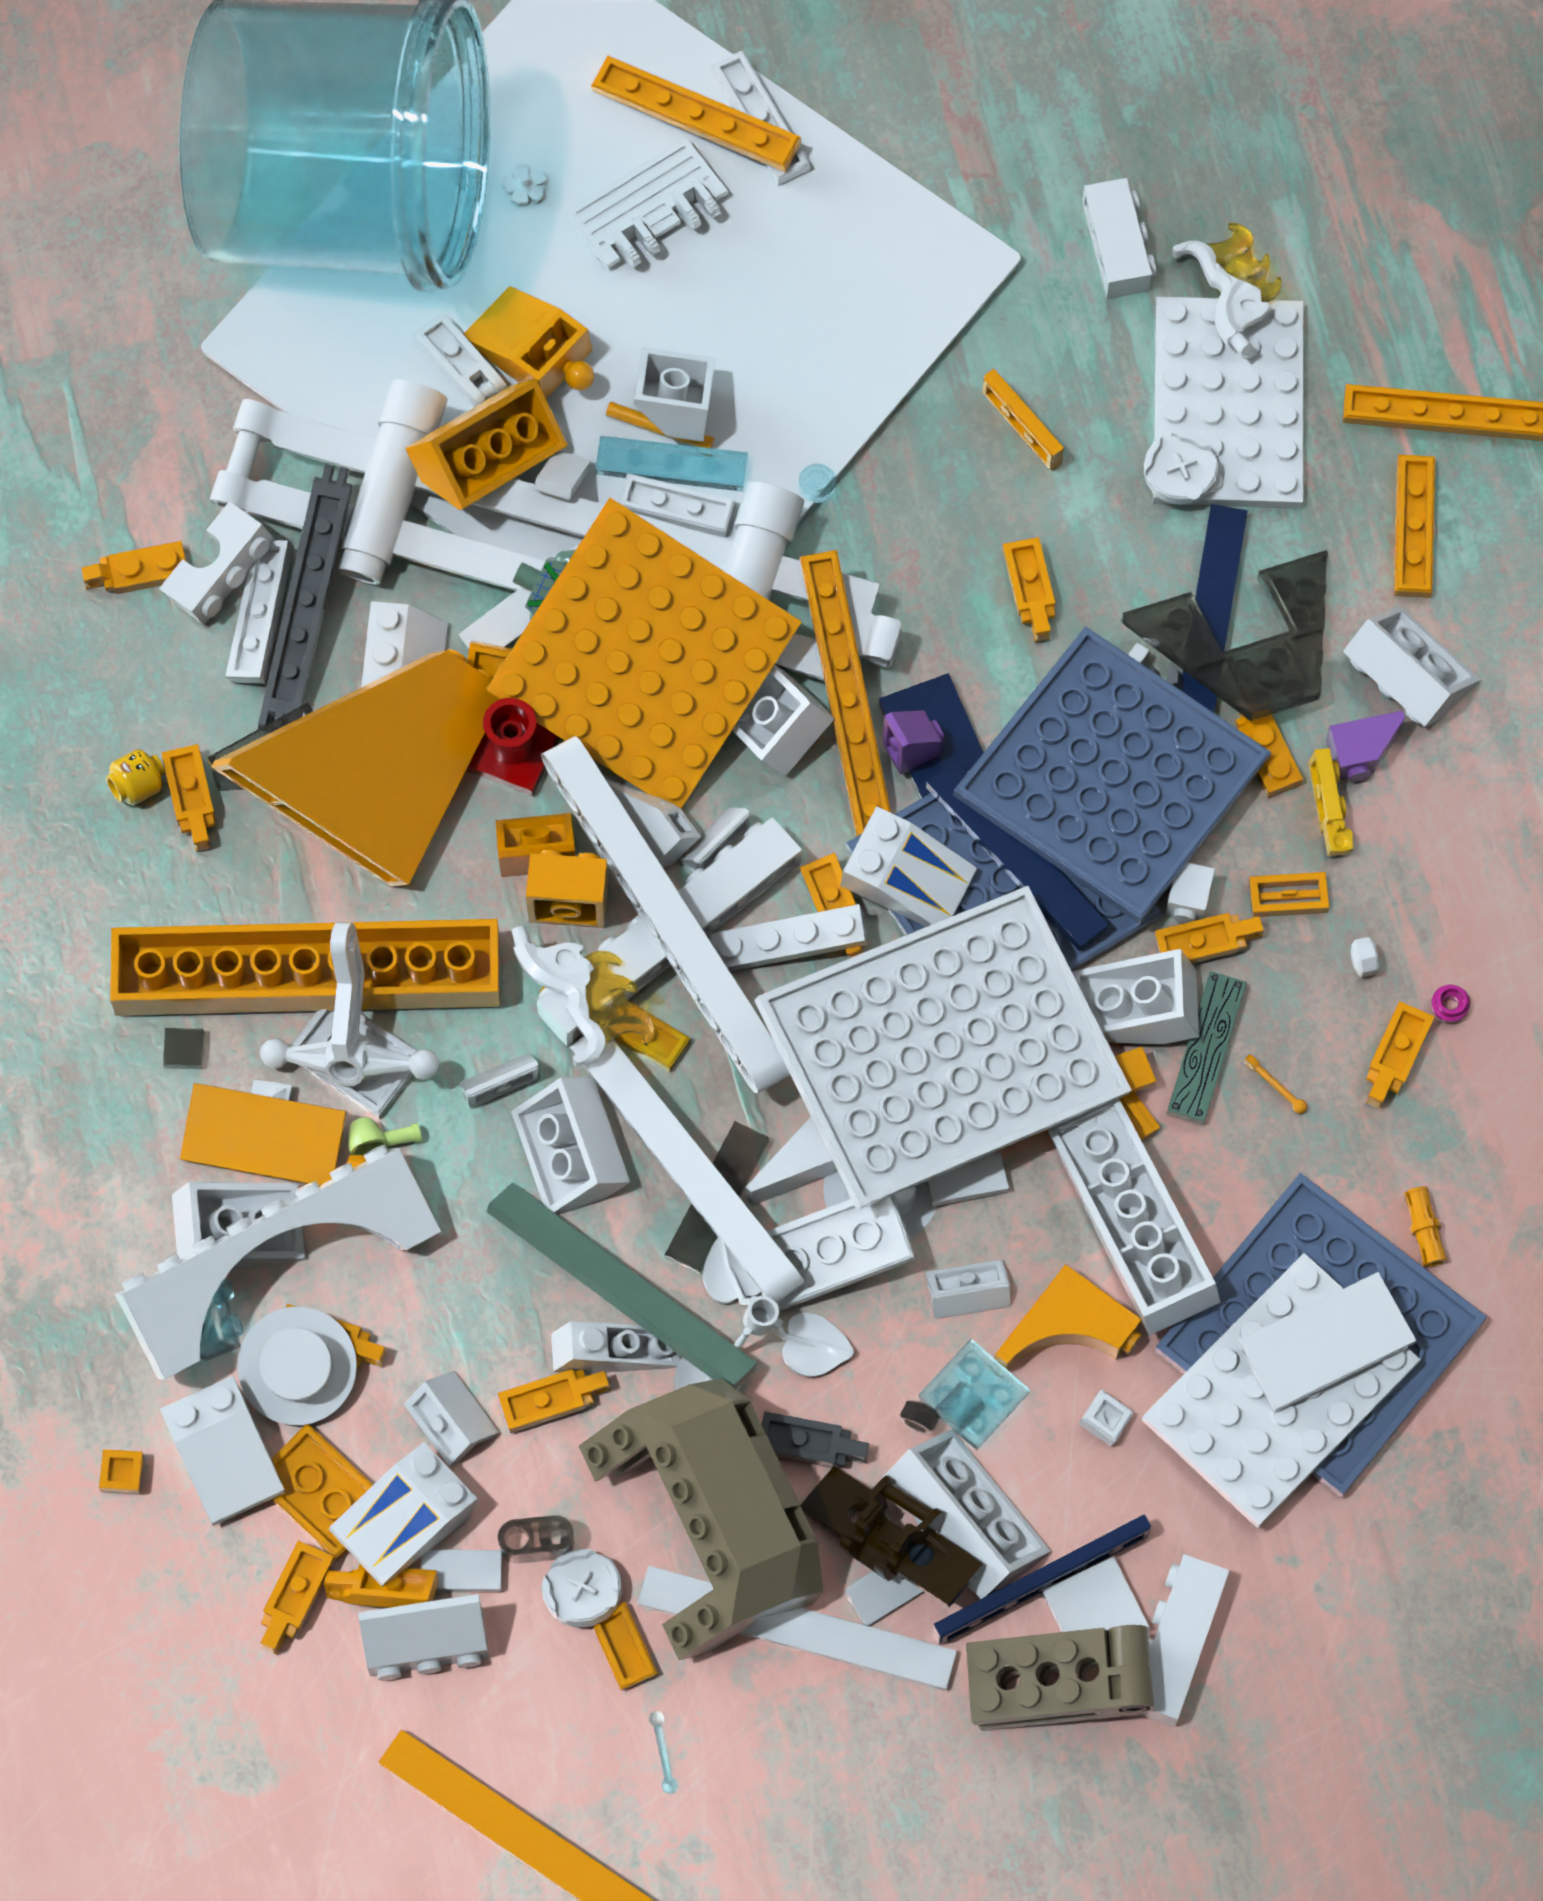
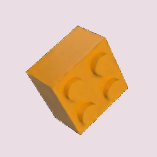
M542 850L539 854L530 853L526 887L529 923L605 928L609 891L607 859L600 858V856L593 853H580L577 857L563 856L560 852L554 850Z

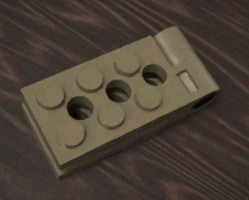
M1122 1625L1112 1627L1108 1631L1103 1627L966 1643L971 1723L978 1725L982 1731L1138 1715L1141 1712L1151 1711L1155 1708L1149 1630L1147 1626ZM1093 1667H1099L1098 1676L1094 1680L1086 1682L1087 1672ZM1059 1671L1057 1682L1051 1686H1046L1048 1676L1052 1672ZM1016 1675H1020L1019 1684L1014 1689L1007 1690L1009 1680Z

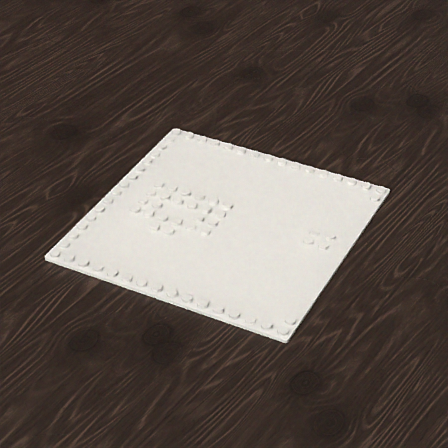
M511 0L201 344V350L205 356L282 412L377 439L380 429L378 420L391 381L394 379L408 380L428 386L441 392L448 398L440 427L473 408L465 395L416 342L414 332L443 312L460 332L464 334L509 286H512L562 309L589 331L592 351L583 361L588 363L594 370L595 377L592 385L586 390L577 391L570 388L566 380H564L546 399L568 446L560 451L591 460L589 472L573 495L601 504H606L609 497L619 502L627 473L733 498L735 499V508L726 538L713 535L733 541L736 533L734 528L735 520L748 482L772 484L802 497L804 505L799 517V524L1020 264L1021 256L1019 252L755 69L754 71L791 133L801 137L802 142L799 147L810 163V171L779 186L764 163L594 92L591 85L608 55L731 107L713 77L710 65L733 54L657 1ZM687 137L728 190L727 195L715 201L721 213L714 218L710 217L697 199H695L690 205L698 213L701 226L695 230L691 229L680 213L676 211L675 214L679 217L680 224L655 239L660 248L658 253L652 256L646 251L638 238L634 237L629 242L637 250L641 263L633 268L620 251L615 249V252L620 257V261L607 269L602 261L595 257L566 219V211ZM517 164H527L529 174L533 169L544 171V176L547 179L546 183L542 185L544 187V198L538 203H534L529 199L527 205L517 206L511 202L512 195H507L506 190L502 187L503 177H512V170L516 169ZM642 347L716 358L705 434L715 438L710 452L606 416L610 402L640 411L633 403ZM485 358L501 376L507 387L518 384L517 381ZM480 376L472 383L479 388L486 381ZM550 457L518 475L515 479L535 484L537 476ZM415 489L410 505L451 534L544 561L550 557L555 558L561 551L571 550L576 545H579L584 538L474 505L458 510L441 496Z

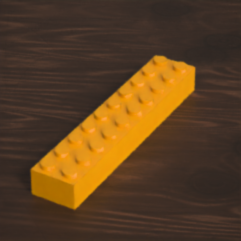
M498 919L347 922L353 923L356 927L365 970L361 1010L500 1007V932ZM336 922L111 928L110 1002L115 1016L318 1011L320 1009L334 1011L337 980L331 956L330 941L333 926Z

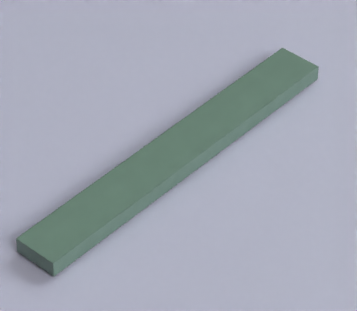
M511 1183L489 1203L486 1211L488 1214L713 1380L722 1378L731 1386L737 1388L755 1371L756 1361L514 1183Z

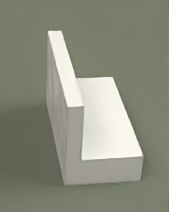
M455 1371L424 1381L403 1404L448 1466L459 1463L476 1444L492 1439L500 1433Z

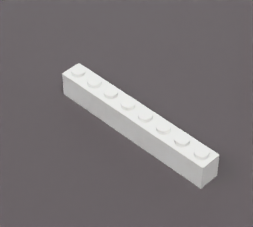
M773 817L763 825L758 822L750 827L744 834V839L734 847L728 845L716 855L713 864L705 870L702 867L695 870L686 879V885L678 890L707 937L801 864L802 849ZM639 915L628 924L627 931L618 938L611 936L605 940L598 948V953L588 960L594 967V972L590 976V985L586 989V1001L589 1019L595 1023L604 1019L624 1001L628 1000L671 966ZM545 987L538 996L537 1014L568 1047L583 1034L566 1010L569 1003L568 998L562 993Z

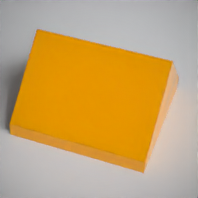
M571 813L495 820L501 877L528 875L530 853L539 854L542 850H554L560 852L563 856H575Z

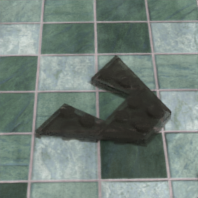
M1325 550L1259 571L1257 580L1284 631L1282 634L1221 652L1192 592L1123 612L1121 622L1250 721L1319 700L1322 689L1321 668L1323 664L1322 647L1325 627L1326 564L1328 552Z

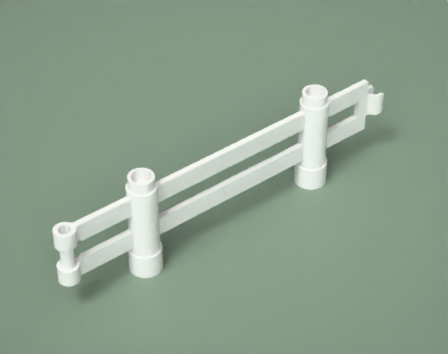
M392 380L378 420L380 429L377 439L282 412L258 401L242 400L233 427V431L238 434L227 470L218 472L209 501L222 509L230 501L248 514L303 529L311 493L264 479L258 482L248 479L260 442H272L277 449L365 474L355 506L349 504L341 538L343 542L340 551L343 554L337 570L340 574L362 583L380 585L385 568L390 567L393 556L516 591L521 586L513 583V579L522 562L540 571L545 563L544 560L405 520L415 489L438 495L421 482L405 448L440 427L448 402V398L441 392L408 380ZM515 478L471 504L581 537L586 535L605 505L574 495L570 500H565L534 490L535 484ZM748 482L735 520L734 528L736 533L733 541L637 514L766 599L770 600L772 592L808 602L800 561L784 556L786 546L792 543L804 505V499L799 495L772 484ZM842 573L859 659H864L878 666L891 667L902 634L900 629L901 622L891 617L875 616L872 614L880 589L879 583ZM794 633L775 665L782 669L824 680L816 639Z

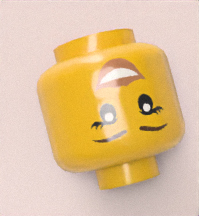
M136 749L110 764L106 782L117 801H125L129 805H136L161 791V776L165 775V769L155 754L149 756L145 751Z

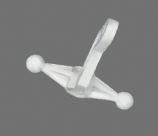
M336 922L333 926L330 941L331 956L337 980L332 1038L328 1042L288 1047L284 1040L278 1038L268 1039L260 1048L262 1062L267 1067L273 1069L283 1067L287 1062L327 1073L328 1077L334 1082L344 1086H355L362 1079L367 1080L370 1076L411 1071L416 1078L422 1080L432 1078L439 1070V1060L433 1051L421 1049L413 1053L412 1056L372 1045L370 1040L359 1033L365 970L357 931L353 923Z

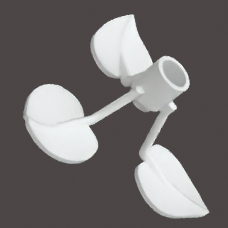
M719 1237L710 1248L704 1263L703 1283L710 1297L716 1302L728 1304L738 1298L741 1305L748 1306L743 1316L745 1328L734 1343L735 1347L740 1349L750 1334L762 1336L769 1333L772 1328H775L779 1337L787 1341L782 1349V1356L786 1365L793 1372L804 1377L824 1375L853 1356L854 1350L845 1335L834 1324L817 1314L800 1313L794 1315L788 1323V1333L785 1332L782 1327L783 1321L778 1318L779 1308L777 1303L767 1296L756 1297L761 1293V1290ZM683 1357L678 1362L674 1376L676 1390L689 1384L713 1380Z

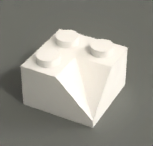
M642 347L633 404L666 436L703 442L716 358Z
M774 664L732 731L760 760L787 776L835 718L793 676Z

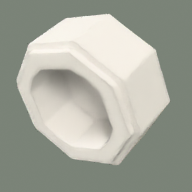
M1369 937L1354 940L1350 956L1355 971L1360 977L1376 975L1379 970V961L1373 940Z

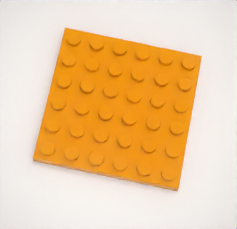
M609 497L486 690L499 699L517 698L523 700L533 709L538 724L565 741L576 736L592 759L645 793L659 797L681 809L802 621Z

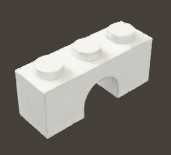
M230 501L206 530L220 545V554L216 561L210 566L196 568L182 560L159 588L172 603L203 625L220 611L223 601L234 588L242 584L247 571L257 559L262 558L266 554L271 541L274 539L260 522Z

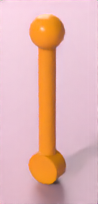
M1249 1054L1243 1060L1248 1068L1253 1071L1255 1070L1292 1104L1295 1113L1303 1114L1306 1112L1307 1103L1303 1099H1297L1260 1065L1254 1056Z

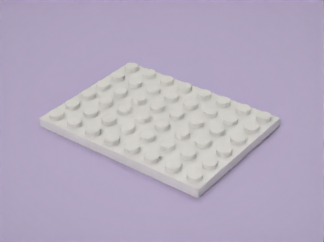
M1029 886L766 992L755 999L760 1014L857 1210L1122 1098L1132 1091Z

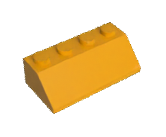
M535 378L507 387L405 449L421 482L455 508L461 510L565 448L568 444Z

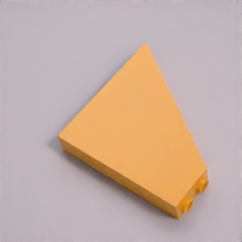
M447 649L430 653L215 760L211 768L390 887L409 885L485 733L483 728L484 714L491 704L500 700L486 690L494 676L486 671L476 670L466 663L467 659L464 655L455 650Z

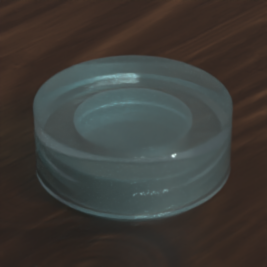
M811 464L801 471L799 475V491L806 500L813 503H821L830 499L834 494L836 477L828 466Z

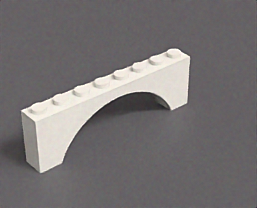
M385 1145L379 1146L364 1154L366 1161L354 1168L351 1163L345 1164L330 1172L329 1174L332 1179L319 1186L317 1181H314L296 1190L295 1192L298 1197L284 1204L283 1200L280 1199L261 1209L263 1216L249 1222L247 1217L226 1227L229 1234L215 1241L213 1236H209L192 1245L191 1247L194 1252L180 1259L179 1255L175 1254L157 1264L159 1271L145 1278L142 1272L122 1282L121 1284L124 1289L116 1293L115 1296L157 1378L167 1379L200 1361L202 1328L214 1294L230 1270L246 1254L266 1240L297 1227L317 1223H333L365 1230L386 1240L398 1250H408L440 1233L441 1230L400 1149L390 1148L387 1150Z

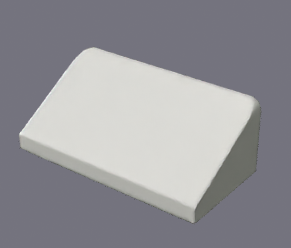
M732 807L727 809L679 858V861L692 873L701 867L705 870L715 862L716 855L723 848L732 845L750 828V812L746 808Z
M525 1054L460 1082L459 1086L469 1108H473L539 1080V1065L530 1054Z
M1003 1259L926 1272L932 1311L935 1318L1005 1308L1011 1305L1010 1285Z
M872 1571L845 1589L844 1595L862 1623L870 1626L924 1591L906 1579L901 1580L895 1577L887 1581Z

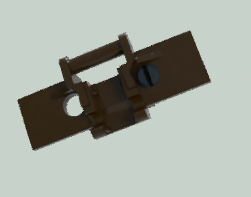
M832 1467L800 1505L803 1512L842 1537L840 1547L843 1551L885 1580L890 1581L895 1577L901 1580L906 1579L950 1608L982 1570L984 1565L936 1533L943 1524L946 1513L939 1508L932 1509L895 1485V1479L889 1475L884 1476L872 1489H869L840 1469ZM886 1499L891 1500L922 1522L918 1526L907 1523L904 1528L893 1523L884 1514V1511L888 1508ZM864 1509L859 1514L855 1523L849 1520L850 1515L855 1510Z

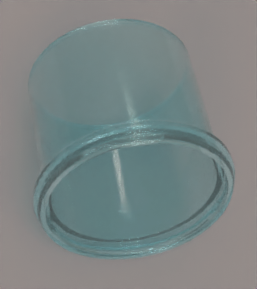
M271 0L213 1L204 11L191 44L185 72L180 117V172L183 202L188 227L200 255L209 262L406 276L409 283L418 292L433 293L438 289L446 290L458 284L471 263L479 236L486 197L490 154L491 116L487 55L481 25L471 3L467 0H420L417 5Z

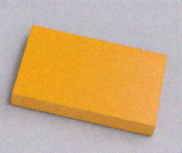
M305 1424L271 1458L286 1492L271 1500L326 1553L334 1556L337 1562L348 1550L329 1531V1528L373 1484L309 1424Z

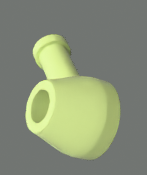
M362 1117L354 1120L349 1127L348 1147L350 1155L364 1156L367 1152L382 1145H385L387 1149L394 1145L422 1141L418 1123L411 1124L409 1127L383 1132L372 1118Z

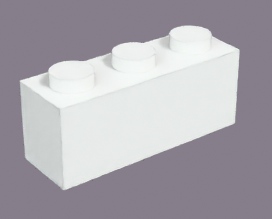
M1127 178L1085 185L1082 204L1106 299L1149 291L1151 277L1156 276V266L1153 255H1147L1144 244H1148V236L1145 223H1138L1136 212H1139L1140 207L1136 190L1130 191Z

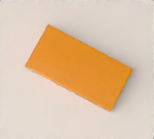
M193 1083L180 1160L308 1184L317 1181L320 1186L331 1180L332 1178L329 1173L337 1169L347 1111Z

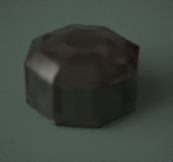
M910 1400L906 1402L900 1414V1421L913 1430L930 1435L933 1434L940 1416L929 1405Z

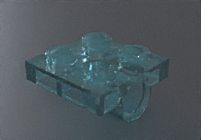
M970 1339L919 1393L918 1399L974 1449L978 1450L1029 1395L1030 1389L975 1341Z

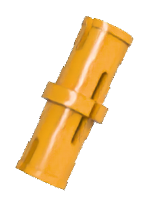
M1419 1186L1405 1191L1403 1195L1412 1222L1409 1228L1411 1235L1416 1237L1423 1267L1433 1268L1443 1265V1263L1448 1262L1439 1232L1442 1226L1440 1219L1435 1217L1428 1187Z

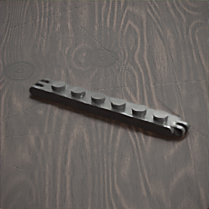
M326 464L322 478L315 477L259 717L258 730L267 731L270 717L275 718L272 732L283 727L285 720L291 723L301 718L353 485L347 483L349 469L345 467H340L337 481L332 480L334 465Z

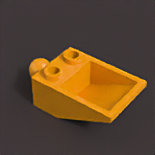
M509 286L463 334L482 356L518 383L536 378L546 399L564 380H566L570 388L577 391L588 389L594 381L595 374L593 368L583 361L592 351L588 329L562 309L512 286Z

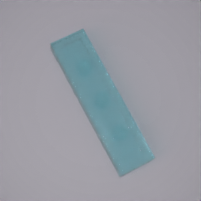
M600 436L595 472L596 475L626 478L627 473L666 483L743 492L748 452Z

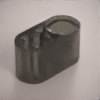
M559 1515L509 1520L501 1526L498 1532V1543L502 1556L507 1561L515 1564L556 1560L558 1557L573 1551L575 1546L572 1524L565 1517ZM553 1531H560V1544H553L551 1539ZM533 1532L539 1533L540 1547H535ZM513 1534H522L528 1539L526 1545L517 1550L509 1548L506 1545V1540Z

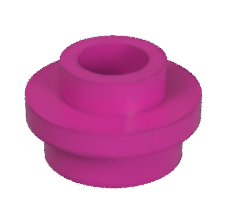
M1457 985L1441 986L1433 994L1431 1000L1432 1011L1437 1018L1444 1022H1458L1467 1015L1470 1008V998L1466 991ZM1453 1000L1457 1008L1449 1010L1444 1006L1443 1002Z

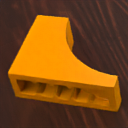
M1065 1264L995 1353L993 1365L1006 1374L1012 1366L1025 1356L1039 1349L1065 1344L1090 1347L1116 1360L1122 1351L1129 1354L1141 1339L1142 1335L1138 1331L1142 1319Z

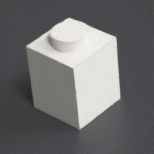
M1187 862L1172 882L1165 915L1173 916L1174 921L1182 924L1204 919L1215 868Z

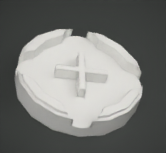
M1185 432L1171 433V436H1166L1163 439L1161 437L1154 441L1148 449L1143 467L1145 482L1153 494L1165 502L1178 505L1195 503L1207 496L1215 485L1218 471L1217 458H1215L1212 452L1213 449L1208 442L1199 436Z
M589 1549L570 1551L558 1557L551 1564V1569L547 1575L544 1576L542 1581L543 1599L551 1615L562 1624L576 1628L594 1626L608 1619L619 1605L622 1596L620 1573L612 1560L597 1554L596 1551Z

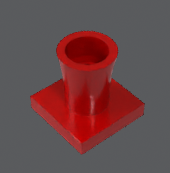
M517 698L497 700L488 707L484 714L483 728L485 733L466 771L533 797L546 769L541 754L555 747L560 737L538 724L533 709L523 700Z

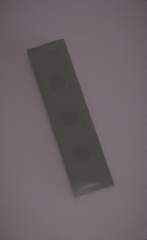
M734 1121L712 1164L740 1198L769 1143V1137ZM692 1203L665 1253V1258L700 1275L711 1247L718 1236Z

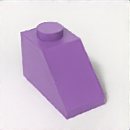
M924 710L891 712L884 715L883 745L900 775L941 755V745L944 740L943 732L936 720H929Z
M1403 710L1329 726L1326 742L1331 751L1332 761L1336 760L1338 763L1339 781L1348 779L1350 782L1361 781L1376 771L1401 732L1405 719Z

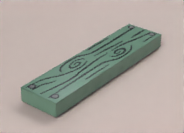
M1212 971L1209 972L1198 1008L1199 1037L1189 1039L1166 1115L1204 1126L1245 991L1246 981Z

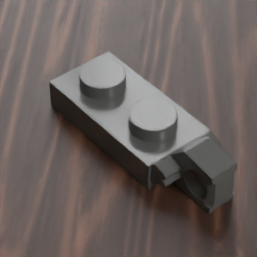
M764 1411L762 1427L777 1457L828 1467H845L846 1461L867 1463L869 1443L850 1439L851 1431L843 1430L842 1426Z

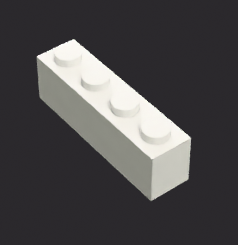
M1185 1554L1180 1565L1172 1563L1165 1586L1172 1588L1167 1602L1159 1600L1152 1623L1159 1625L1155 1638H1149L1155 1708L1151 1711L1141 1712L1139 1715L1172 1727L1176 1726L1229 1570Z

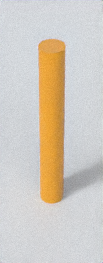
M614 402L609 403L606 416L666 436L642 412ZM706 434L704 435L703 442L669 437L709 452L712 450L715 441L714 437Z

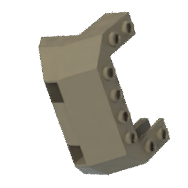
M722 1378L689 1384L631 1408L579 1445L595 1481L601 1480L612 1471L616 1477L626 1475L652 1457L712 1584V1591L662 1624L678 1660L710 1653L759 1619L811 1606L823 1593L817 1539L749 1398Z

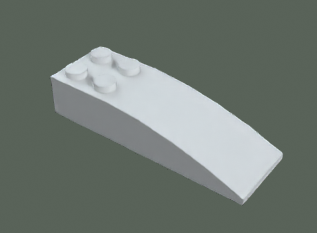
M1117 1099L1047 1129L1096 1233L1140 1319H1142L1141 1321L1148 1335L1150 1336L1220 1303L1216 1283L1121 1101Z

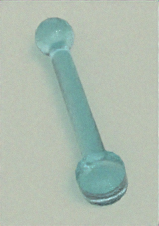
M653 1711L649 1714L648 1721L654 1726L664 1776L662 1790L666 1794H673L677 1791L678 1783L671 1775L662 1730L664 1716L659 1711Z

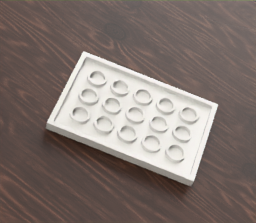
M1156 296L1154 441L1161 437L1163 439L1166 436H1171V433L1175 432L1195 434L1208 442L1218 462L1215 485L1207 496L1195 503L1183 505L1211 506V504L1239 507L1302 508L1303 301L1261 300L1270 304V310L1261 321L1243 330V336L1253 347L1248 354L1241 355L1232 345L1225 344L1215 325V310L1219 298ZM1153 494V504H1173L1165 502Z
M1305 1253L1142 1416V1421L1257 1529L1400 1384L1421 1360L1409 1348H1406L1274 1412L1238 1345V1340L1343 1289Z

